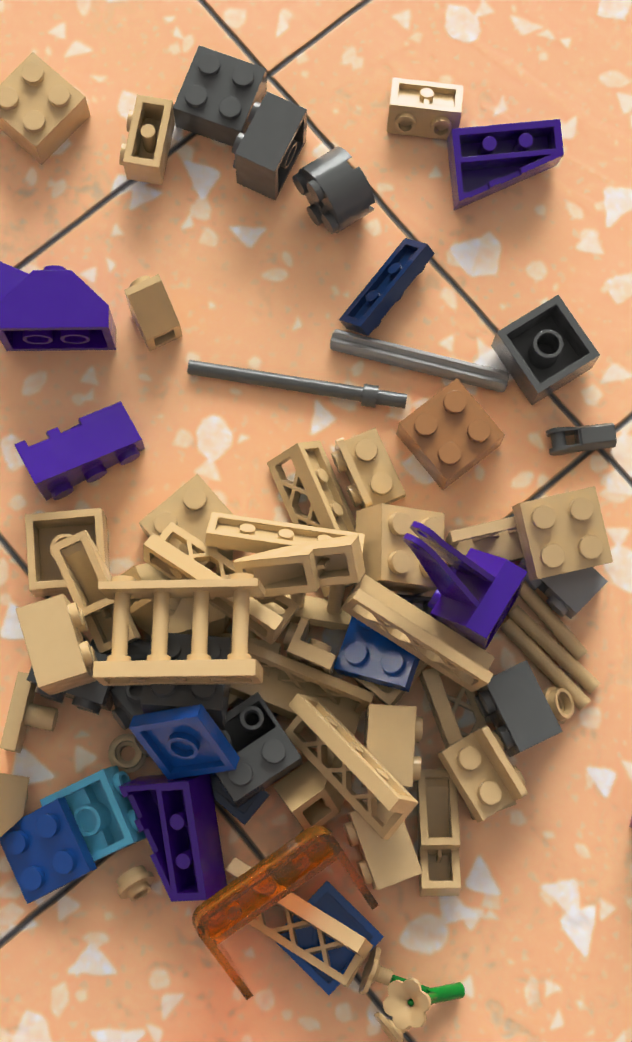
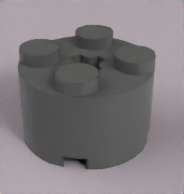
M339 146L299 169V172L292 177L298 191L305 195L310 203V206L307 207V212L312 221L317 226L323 223L331 234L340 232L375 209L370 206L375 203V198L366 176L360 167L354 170L351 168L347 160L352 158V156Z

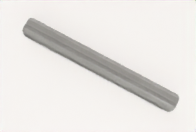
M339 329L334 330L330 341V349L333 351L453 381L458 378L461 383L497 392H504L509 380V373L507 371Z

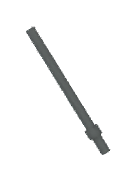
M189 360L187 374L360 401L361 406L376 408V404L405 409L407 394L378 390L379 386L364 384V387L195 360Z

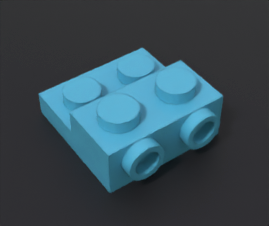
M117 765L102 769L40 800L43 807L58 798H66L94 862L146 838L144 831L139 832L134 822L138 818L128 797L123 798L119 786L131 781L126 772L119 771Z

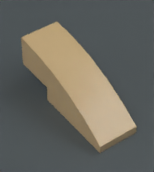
M83 530L49 547L73 602H76L78 608H81L87 626L99 653L107 654L111 652L114 599H107L98 590V581H111L112 576L87 530ZM131 614L129 618L128 644L141 638Z
M359 535L329 538L281 547L235 559L233 562L235 573H249L254 575V578H259L265 587L264 597L317 592L320 586L359 583L366 572Z
M421 769L420 780H417V801L419 802L417 804L418 861L423 874L419 875L420 897L459 896L461 891L457 788L446 769Z

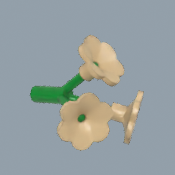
M379 947L371 950L359 987V993L364 995L368 993L370 986L375 981L388 986L389 996L385 998L383 1008L386 1014L392 1016V1020L384 1017L379 1012H376L374 1017L393 1042H404L403 1034L411 1027H422L427 1020L426 1011L430 1009L432 1004L460 999L465 996V989L461 982L429 988L421 985L417 979H404L393 975V970L380 966L381 948Z

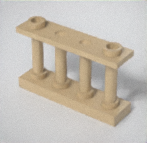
M212 512L206 532L205 546L217 547L220 554L232 561L233 550L257 554L305 542L359 535L363 553L365 534ZM216 565L217 575H219L218 565ZM346 584L330 585L328 599L305 596L306 593L285 595L299 604V610L290 622L299 623L301 617L304 616L309 618L310 625L321 626L331 630H347L352 616L341 609L345 602L343 599ZM274 602L263 604L280 616L286 611Z
M233 573L230 575V579L136 581L132 576L117 575L111 577V581H98V590L107 599H114L111 655L107 656V661H93L92 677L103 686L263 684V667L256 659H252V655L248 654L250 597L265 596V587L259 578H254V575L249 573ZM212 597H233L231 653L227 655V659L211 660V656L207 654L209 601ZM170 598H193L191 654L187 655V660H171V656L167 655ZM130 599H154L151 654L147 655L146 660L131 661V657L128 656Z

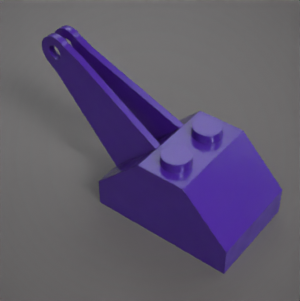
M0 261V340L6 351L116 350V326L109 305L72 270H66L62 266L50 265L44 267L43 270H33L28 274Z
M413 521L410 528L418 537L406 533L403 541L413 551L437 587L427 605L432 609L430 616L483 650H486L518 598L527 571L507 559L470 548L465 556L445 542L429 527ZM441 557H442L448 564L451 565L450 568H449L448 565L441 559Z

